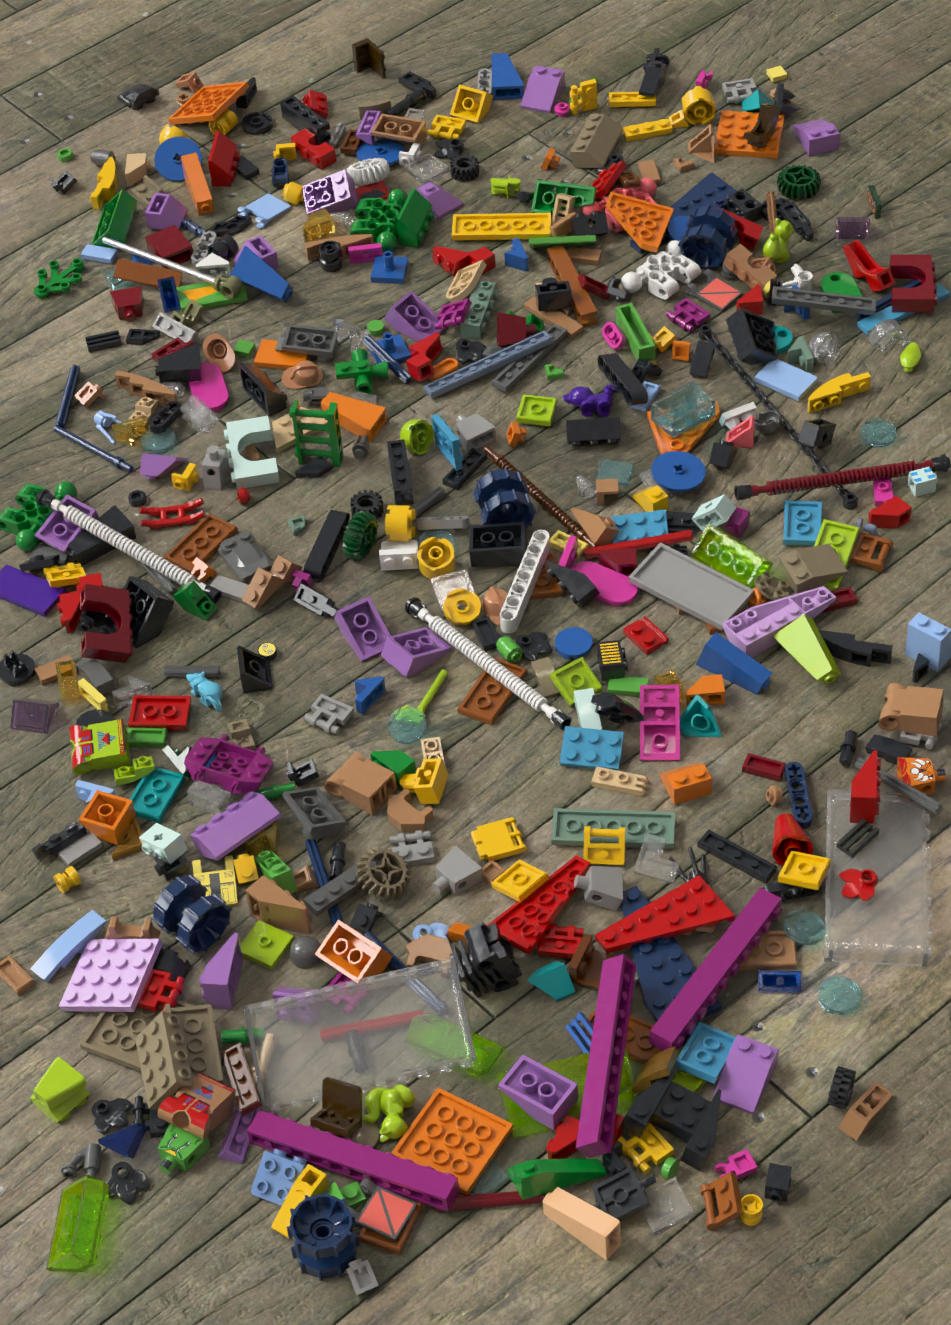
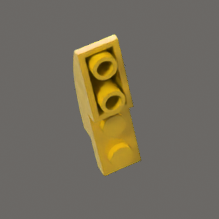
M109 157L101 171L97 174V181L99 183L90 196L93 209L100 210L105 200L110 201L116 193L118 178L113 157Z
M867 372L852 377L849 373H846L826 382L808 398V412L812 413L841 404V400L844 397L870 390V374Z

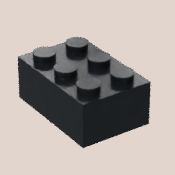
M525 522L469 526L471 567L521 564L527 550Z

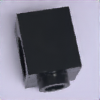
M769 1163L764 1198L775 1202H787L792 1167Z

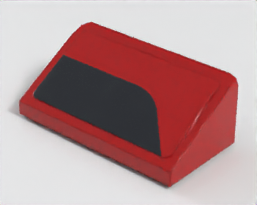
M383 180L355 189L358 201L364 198H382L384 200L390 194Z

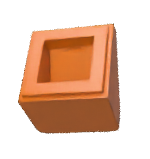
M455 922L447 932L448 940L455 942L462 940L467 945L464 933L472 926Z

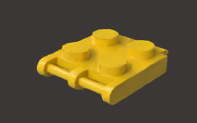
M515 817L477 826V830L471 832L480 860L488 859V861H494L527 851V846L523 844L521 839V831H518L516 827L517 821Z

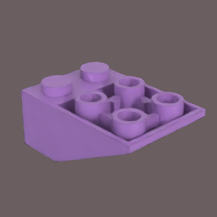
M346 170L302 186L307 215L345 211L358 204L354 181Z

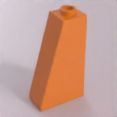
M197 153L181 156L185 183L198 215L214 212L212 197Z
M329 392L321 401L323 411L329 408L330 402L337 403L340 426L355 435H361V437L362 435H368L370 443H372L387 421L386 408L332 392Z

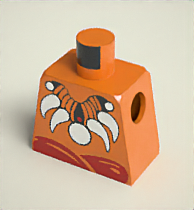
M898 758V779L925 795L935 792L936 782L946 781L945 769L933 770L930 759ZM902 794L903 800L909 799Z

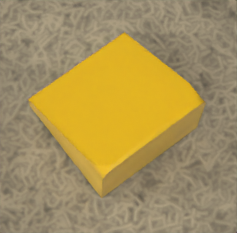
M683 110L669 117L672 128L690 126Z

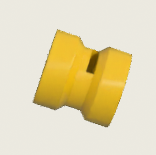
M73 866L66 868L64 873H58L53 876L57 887L62 893L69 891L72 886L81 884L80 876Z
M748 1194L741 1199L743 1215L740 1216V1219L744 1224L754 1226L762 1220L763 1202L757 1195Z

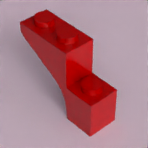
M859 240L843 246L854 277L866 276L871 292L880 291L895 284L890 268L879 266Z
M441 246L432 248L434 263L454 277L458 270L481 260L486 264L482 275L496 267L495 254L486 247L470 252Z
M438 332L409 346L412 358L406 360L408 371L413 378L420 382L435 375L432 362L443 350Z
M100 573L78 577L80 585H76L77 591L59 595L60 602L57 603L59 614L63 613L60 616L62 627L66 626L67 634L75 631L81 614L84 611L80 610V593L84 585L103 586Z
M616 1114L613 1145L624 1132L621 1126L625 1117ZM567 1115L564 1121L558 1124L556 1136L553 1140H549L546 1147L548 1159H566L578 1151L576 1141L580 1120Z

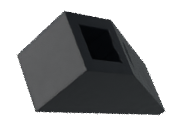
M550 561L545 562L549 567L547 572L553 579L557 577L560 580L558 585L564 592L568 590L571 593L569 597L575 605L579 603L584 607L600 594L596 586L584 573Z

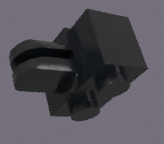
M549 277L543 279L542 284L535 285L538 311L572 307V290L569 281L558 282L556 278Z

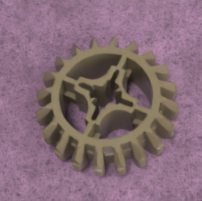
M384 845L380 848L375 846L371 850H367L360 857L357 864L358 870L356 871V875L360 876L358 883L364 884L362 890L367 888L369 890L368 895L374 893L375 899L381 896L383 901L388 897L394 899L396 896H400L407 889L411 879L409 877L411 870L407 869L409 863H404L405 856L400 857L399 851L392 852V847L386 850ZM378 861L376 866L370 867L371 862ZM393 878H397L396 884L389 885Z

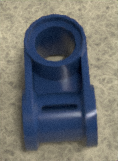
M279 157L273 161V187L280 184H289L288 164L285 158Z

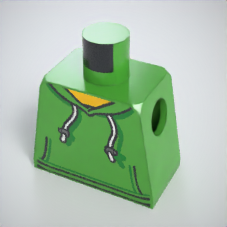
M170 1124L158 1147L160 1158L163 1160L159 1169L167 1175H170L175 1167L188 1171L211 1148L208 1136L203 1140Z

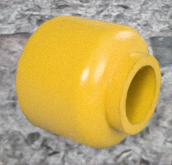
M295 182L286 183L282 191L284 201L293 205H299L300 202H304L303 185Z

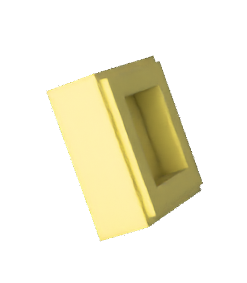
M781 66L767 69L766 74L772 82L787 79V73Z

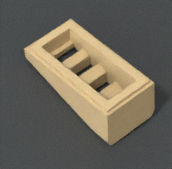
M562 193L556 195L551 226L557 222V219L561 220L564 218L558 216L559 213L567 216L572 212L575 203L574 196Z

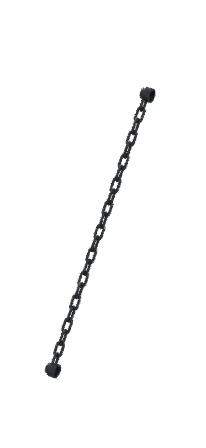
M702 325L699 329V338L711 343L715 342L717 344L715 350L725 358L731 369L735 370L739 378L749 386L755 397L761 400L767 411L774 410L778 412L776 406L764 396V392L758 386H755L751 377L746 372H743L739 363L731 358L727 349L719 344L712 333V328L709 325ZM780 414L784 420L781 426L785 428L791 439L798 443L800 449L805 455L810 457L818 470L824 474L826 472L830 473L826 464L814 454L813 449L808 448V453L804 450L806 448L804 443L801 444L798 441L800 434L795 429H792L788 420ZM793 432L797 435L795 438L792 436ZM841 485L839 487L835 486L839 491V495L843 498L844 508L848 510L857 508L858 498L856 495L850 493Z

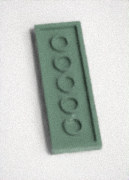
M554 808L552 845L584 846V826H591V829H619V827L626 828L625 847L674 849L675 812ZM591 837L590 842L619 843V837Z

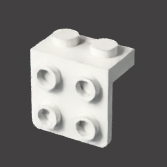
M410 540L409 542H382L381 550H379L381 571L418 569L417 540Z

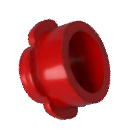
M244 487L237 489L239 503L247 504V501L250 500V492Z

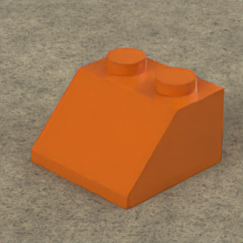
M696 762L660 773V778L674 805L712 794V778L705 764Z
M97 790L80 816L79 822L100 840L118 845L125 830L132 823V818L136 816L133 800Z

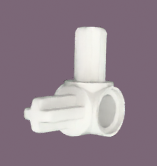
M794 264L791 267V271L795 276L794 280L782 283V287L792 288L793 285H797L800 290L812 291V273L803 271L798 264Z

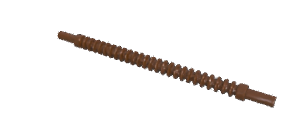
M489 446L484 448V452L493 459L494 464L500 469L507 467L508 470L519 471L501 454H497ZM521 473L522 479L526 482L529 491L527 493L533 499H536V502H539L555 519H558L565 528L579 540L587 543L589 547L599 546L592 542L585 530L576 521H573L569 515L560 507H557V504H554L550 498Z

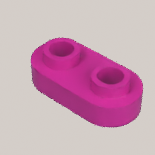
M607 322L603 326L602 336L611 348L617 351L621 350L626 345V336L617 324Z

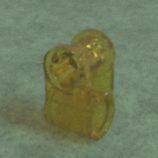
M670 669L668 673L660 676L654 675L655 685H679L680 705L683 702V684L678 679L675 671Z

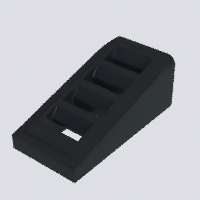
M255 77L247 81L250 87L245 91L244 95L237 99L236 107L247 108L257 92Z

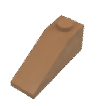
M574 507L570 509L595 545L610 544L619 532L615 521L609 517L605 518Z
M875 1081L848 1110L838 1128L847 1136L857 1141L894 1094Z

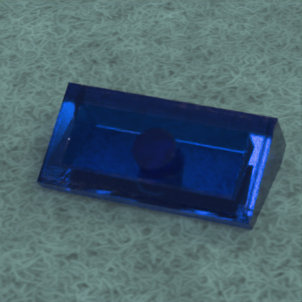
M758 970V992H801V971Z

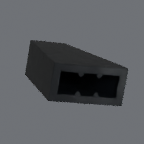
M194 344L158 358L155 374L159 376L160 383L201 381L199 344Z

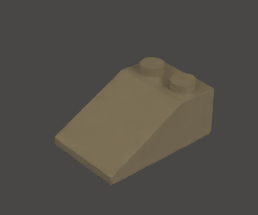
M831 544L795 549L779 557L780 570L795 594L818 588L848 574Z

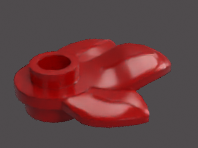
M848 869L839 874V877L846 882L841 892L842 896L850 899L859 896L862 901H867L874 896V887L878 884V876L873 870L865 869L859 871Z

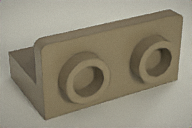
M144 175V183L131 189V195L147 209L154 193L164 194V191L153 179Z

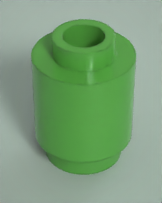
M503 636L496 643L497 651L507 662L514 663L521 659L523 650L512 638Z

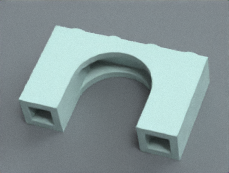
M268 416L226 422L227 430H224L225 441L229 440L226 448L227 453L232 456L228 460L230 469L234 468V472H231L232 483L236 482L237 489L280 483L276 458L250 461L240 455L247 445L272 440Z

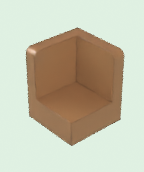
M596 479L597 505H604V495L619 493L618 479Z

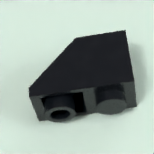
M720 440L719 443L714 442L709 464L730 468L738 448L733 447L734 443L723 440Z

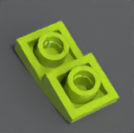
M141 756L137 759H132L133 766H122L113 769L117 786L136 781L155 770L152 756Z

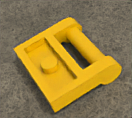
M584 826L583 859L590 862V864L624 865L626 828L591 829V826ZM619 837V843L590 842V838Z

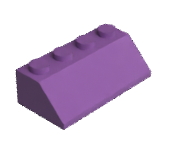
M249 792L238 803L229 805L225 812L213 816L209 823L198 826L190 837L201 856L218 861L282 816L262 794Z

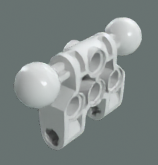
M674 240L667 244L665 252L660 251L657 255L649 256L646 262L637 268L636 272L626 273L621 279V285L626 292L634 293L641 288L643 281L648 284V292L667 300L679 291V284L676 280L689 284L701 275V269L698 264L682 255L678 246L679 241Z

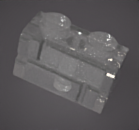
M194 394L180 408L184 413L182 417L187 422H192V427L199 433L202 431L208 434L220 420Z
M194 781L187 791L191 806L214 816L222 814L229 805L233 804L231 793L213 784Z

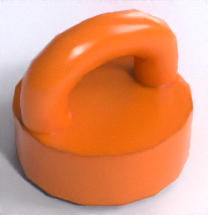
M753 588L754 595L748 601V605L754 607L766 603V597L757 588Z

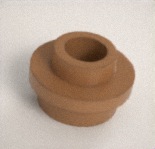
M771 785L766 791V799L770 805H776L782 801V790L775 785Z

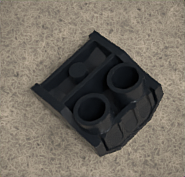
M137 84L123 91L117 96V99L125 106H131L133 110H140L143 108V103L150 104L155 102L156 96L159 95V90L146 84Z
M601 692L592 696L591 703L596 705L595 712L599 715L609 716V720L614 723L622 724L625 720L629 723H635L644 720V716L632 704L614 694Z

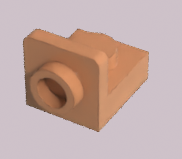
M196 72L183 74L175 83L177 88L190 87L193 93H196L203 86Z
M770 257L753 259L749 264L752 268L756 269L766 265L774 273L776 272L775 265Z
M89 381L74 395L86 408L98 396L103 400L106 398L102 394L104 390L99 385H93Z

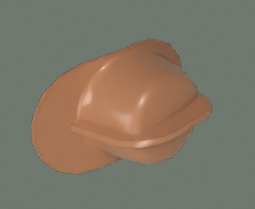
M211 334L206 337L203 342L205 356L210 363L217 365L221 372H227L235 363V353L230 343L219 334Z
M309 360L301 361L297 366L288 368L282 375L283 385L292 390L316 386L323 379L321 369Z
M490 586L489 591L486 592L481 601V607L486 616L490 617L492 623L500 626V612L508 594L503 589H494L493 586Z

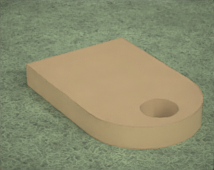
M483 260L458 270L446 293V297L451 303L463 300L474 290L486 267Z

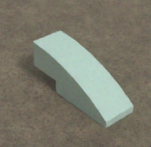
M593 688L574 691V703L578 714L579 727L602 730L599 714L595 712L596 705L591 703L592 696L595 695Z

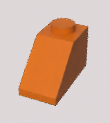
M722 674L702 676L686 691V708L697 694L710 706L724 705L725 688Z

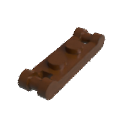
M631 170L621 173L616 182L623 184L624 189L629 188V186L641 187L640 177Z

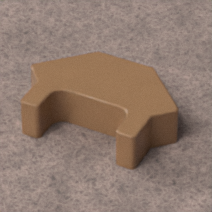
M407 788L398 795H388V821L401 832H415L418 830L424 832L426 824L434 818L433 809L428 806L424 810L418 811L408 802L411 800V795Z
M112 916L105 938L159 939L161 931L153 927L151 919H145L144 925L139 926L121 924L118 917Z
M425 934L406 944V952L409 955L407 967L411 971H414L417 962L423 961L440 965L442 967L441 978L448 979L450 970L456 966V963L454 964L451 960L450 954H452V950L447 938Z

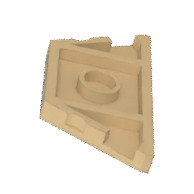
M289 413L272 422L277 453L296 444L293 420L290 418ZM301 417L302 423H328L325 418ZM303 430V436H312L320 431Z

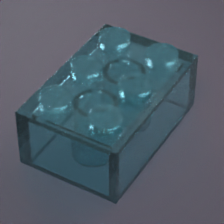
M694 381L651 403V420L672 438L715 416V399Z

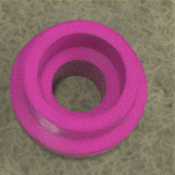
M561 102L554 107V110L558 116L564 117L569 114L570 106Z

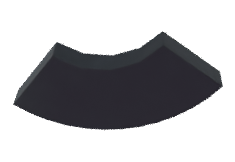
M235 215L228 221L215 222L210 231L215 232L216 237H223L226 234L231 236L246 229L251 224L252 219L248 216Z

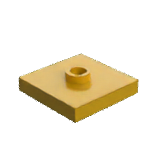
M791 851L778 876V882L819 890L831 866V859Z
M519 859L491 882L493 889L521 903L545 883L549 876L548 873Z

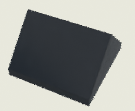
M239 645L237 653L243 694L271 690L273 686L269 659Z

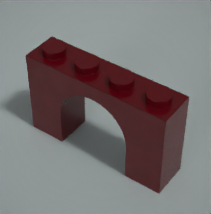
M890 255L889 268L894 279L920 280L922 284L914 288H892V312H933L934 305H937L938 296L934 295L937 292V284H934L936 282V273H933L935 272V262H932L931 255Z
M90 584L84 585L80 593V610L101 612L108 615L115 622L117 632L101 634L86 631L81 640L82 658L126 663L128 657L132 656L133 646L130 645V640L132 639V629H130L132 614L129 613L132 599L129 598V590Z

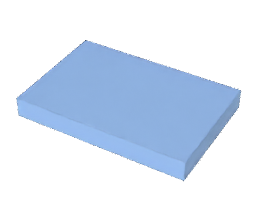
M776 359L770 361L754 377V381L799 401L818 382V377Z

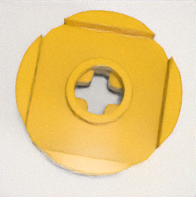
M458 588L449 592L443 604V612L445 617L454 626L469 625L472 621L479 618L481 602L476 593L466 591L464 588ZM462 603L463 606L466 605L467 607L465 610H459V604Z

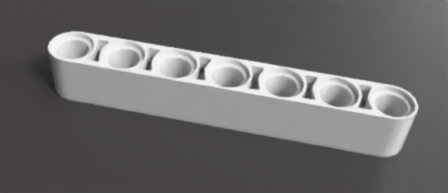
M537 530L533 533L501 609L500 626L504 633H513L517 630L550 550V538L546 530Z

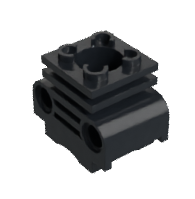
M482 921L467 929L464 933L467 946L462 940L457 941L460 950L454 943L450 945L452 950L450 957L452 962L457 965L456 975L460 982L464 981L469 992L472 991L477 997L481 996L479 987L485 994L489 992L486 983L495 992H501L519 984L516 978L522 976L520 966L513 959L514 950L512 944L507 937L500 934V929L496 923L487 926Z

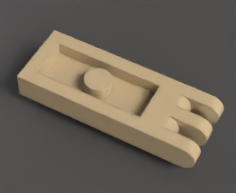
M596 766L591 786L643 796L649 778L643 775Z

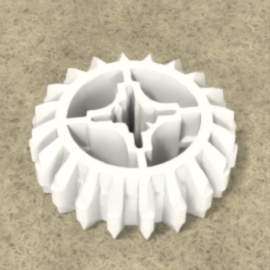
M373 158L350 165L347 168V172L352 176L355 186H362L383 180L389 175L390 168L387 160L384 158Z

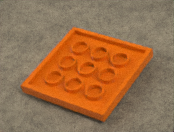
M248 82L203 86L168 121L171 125L192 124L194 122L203 123L205 121L214 122L219 119L222 113L228 110L230 105L236 103L237 99L244 95L250 86Z
M721 111L714 155L778 159L784 114L779 115L771 139L761 148L747 144L748 140L743 139L744 133L754 128L759 112Z
M438 1087L391 1154L401 1159H410L422 1166H430L442 1173L453 1174L458 1178L459 1192L469 1195L512 1132L513 1124Z

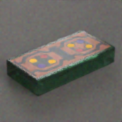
M869 185L867 200L874 218L879 219L881 217L882 204L874 185Z

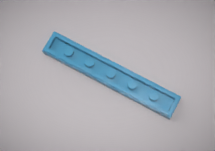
M940 283L937 284V292L934 294L938 296L937 303L950 297V292ZM890 306L875 313V315L858 321L857 327L868 336L917 312H892V307Z

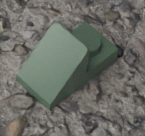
M800 336L788 351L787 363L799 362L806 372H812L814 358L803 336Z

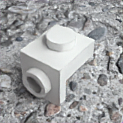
M413 143L409 152H399L400 166L415 168L418 161L422 158L420 144Z

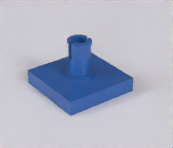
M385 251L383 256H375L370 277L371 282L404 284L409 263L408 257H393V252Z
M384 333L383 339L376 341L399 364L411 358V354L400 334L393 336L392 333ZM369 349L376 364L381 363L382 361Z

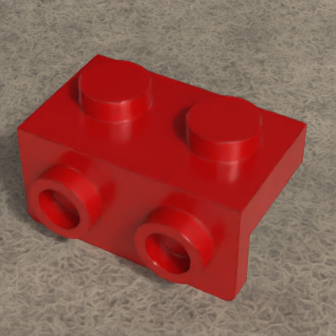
M310 89L304 95L302 103L320 117L326 119L328 116L327 95Z

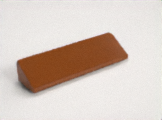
M118 259L113 278L177 291L176 287H180L182 282V272Z

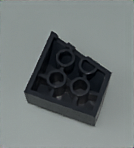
M742 308L726 319L728 331L731 333L733 345L738 353L737 357L741 362L756 365L774 361L778 358L777 346L773 341L775 337V332L772 331L774 321Z
M129 576L124 589L129 590V598L132 599L129 613L132 614L130 624L132 644L134 648H139L160 635L175 602L147 580Z

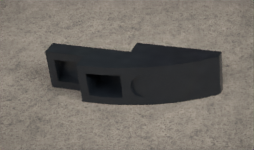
M819 630L831 655L838 659L867 667L871 666V661L891 664L893 645L856 641L854 634Z

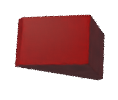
M757 284L736 302V311L742 308L757 315L763 314V297L760 285Z

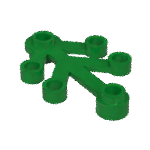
M75 258L72 260L71 266L58 275L59 262L56 260L50 261L51 280L46 283V278L48 277L47 270L39 269L37 271L39 285L34 288V294L39 299H45L50 293L69 292L71 289L69 283L79 284L82 282L80 273L85 270L84 262L80 258ZM72 272H74V274L72 275V277L66 278L68 275H70Z

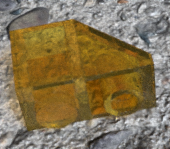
M326 209L310 214L302 227L304 242L335 232L334 220Z

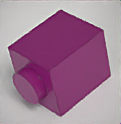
M736 507L728 521L723 523V533L740 538L749 526L750 511Z

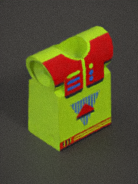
M123 719L91 724L87 727L73 725L69 728L70 744L74 748L71 756L73 774L83 775L93 769L103 770L131 766L128 730Z

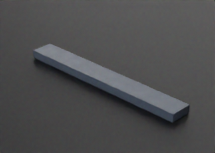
M545 330L423 386L424 390L433 399L554 343L553 338Z

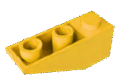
M308 1164L295 1180L271 1228L289 1238L287 1226H290V1209H295L305 1199V1195L311 1197L324 1194L329 1188L327 1174Z

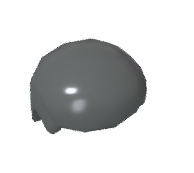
M774 410L758 413V418L755 419L756 429L762 434L774 433L782 423L780 414Z
M310 936L296 938L290 948L291 962L301 968L313 967L320 962V958L315 953L321 944L316 938Z

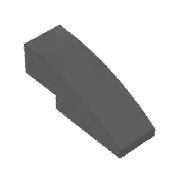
M87 658L75 664L82 678L102 695L115 690L113 678L96 659Z

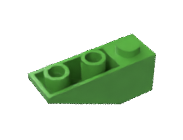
M272 850L262 851L258 856L254 857V861L262 875L269 880H274L284 891L287 890L291 894L298 891L291 869Z

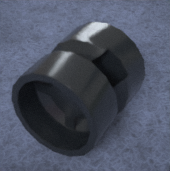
M229 234L224 235L207 248L209 255L214 253L225 260L236 254L239 250L237 242Z
M325 241L320 244L321 268L326 272L340 270L342 267V257L339 243L336 241Z

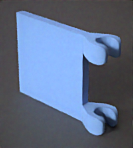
M268 193L246 207L240 206L238 211L241 213L238 215L247 216L249 212L258 216L256 221L259 224L256 227L263 229L269 221L291 209V206Z

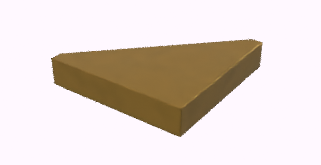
M136 817L132 818L131 825L128 830H125L116 850L112 852L113 861L142 850V843L139 837L143 833Z

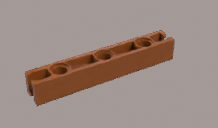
M563 244L547 248V253L549 254L547 261L557 281H569L572 290L571 308L579 324L583 328L598 324V320L595 317L597 309L588 292L581 288L577 278L579 275Z

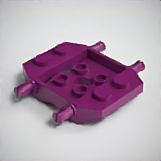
M222 734L220 739L200 737L185 757L184 765L192 775L193 781L219 785L231 794L232 792L233 794H244L259 789L274 764L272 760L264 755L266 752L264 747L259 746L256 751L238 746L227 742L229 740L227 734L226 736ZM214 754H217V756L211 762L209 767H205L209 760L212 758V756Z

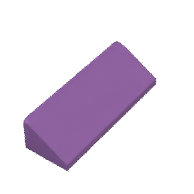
M367 110L358 128L356 137L373 145L376 137L372 136L370 132L382 112Z
M236 1104L217 1158L236 1163L243 1162L250 1142L247 1129L258 1111H261L262 1106L243 1116L238 1104Z

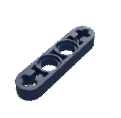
M790 762L785 767V778L792 815L801 828L806 829L812 824V810L804 769L800 763ZM792 770H795V772L797 773V777L793 778L794 775ZM796 784L801 785L802 789L795 790L792 786ZM802 800L805 804L801 806L796 805L795 801ZM803 812L805 820H802V818L800 817L801 813Z

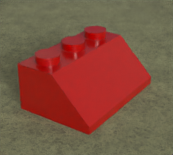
M219 131L215 133L208 159L211 183L215 187H231L232 180H235V170H237L238 166L237 161L240 159V151L237 150V144Z

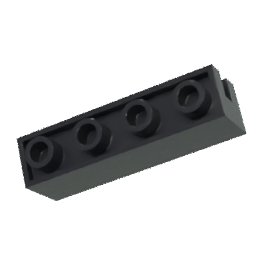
M292 95L280 101L282 117L298 130L307 129L313 133L317 145L331 139V134L326 131L330 129L329 123Z
M405 440L387 441L395 504H414Z

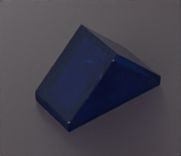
M174 276L157 279L164 313L181 310Z
M136 1123L100 1138L98 1142L123 1156L133 1159L147 1129L146 1126Z

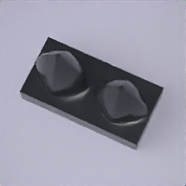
M778 83L775 91L774 105L781 107L780 115L791 114L797 111L793 105L783 102L795 97L791 91L784 89L783 83Z

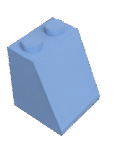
M918 613L908 623L905 655L916 661L917 655L919 653L929 660V668L938 672L951 658V629Z

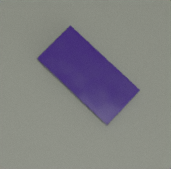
M7 564L0 570V599L45 617L60 601L59 595L66 593V589L63 587H50L48 581L24 571L22 572Z

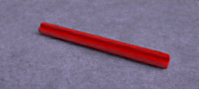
M685 530L585 548L584 557L585 559L598 558V550L636 548L637 551L654 548L660 542L670 545L692 541L693 533L692 530Z

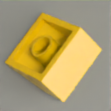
M459 85L450 115L479 123L489 111L493 95L485 91Z

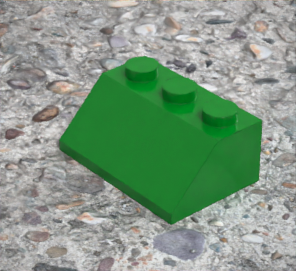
M416 189L411 190L397 217L399 245L418 248L420 242L424 240L425 232L429 230L430 222L434 220V211H432V204Z

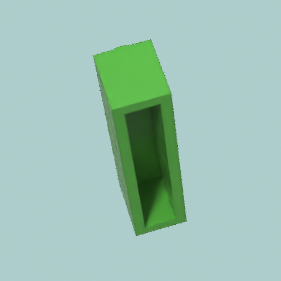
M633 304L617 306L616 323L626 336V342L635 359L655 360V344Z

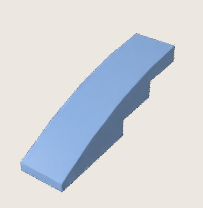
M91 910L64 932L32 966L31 970L43 980L49 982L61 966L66 968L77 953L82 955L87 943L98 935L107 924V921Z

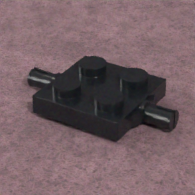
M629 1167L591 1187L595 1194L596 1202L593 1206L621 1222L651 1206L646 1197L645 1188L657 1183L653 1174L640 1180L633 1168Z

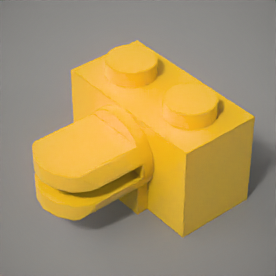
M442 758L423 759L421 767L417 768L416 774H404L400 779V784L403 790L407 788L410 793H416L420 804H439L449 774Z

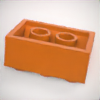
M340 920L336 922L315 953L316 956L359 985L382 974L393 957Z

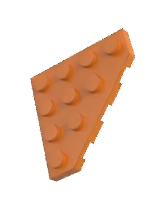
M610 192L606 201L607 209L641 249L657 253L673 215L674 208Z
M716 399L647 411V418L660 455L670 451L689 453L720 417V409Z

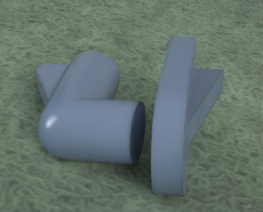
M858 518L856 527L860 528V532L856 540L857 542L862 529L869 532L868 534L880 537L876 525L865 523L863 527V518Z

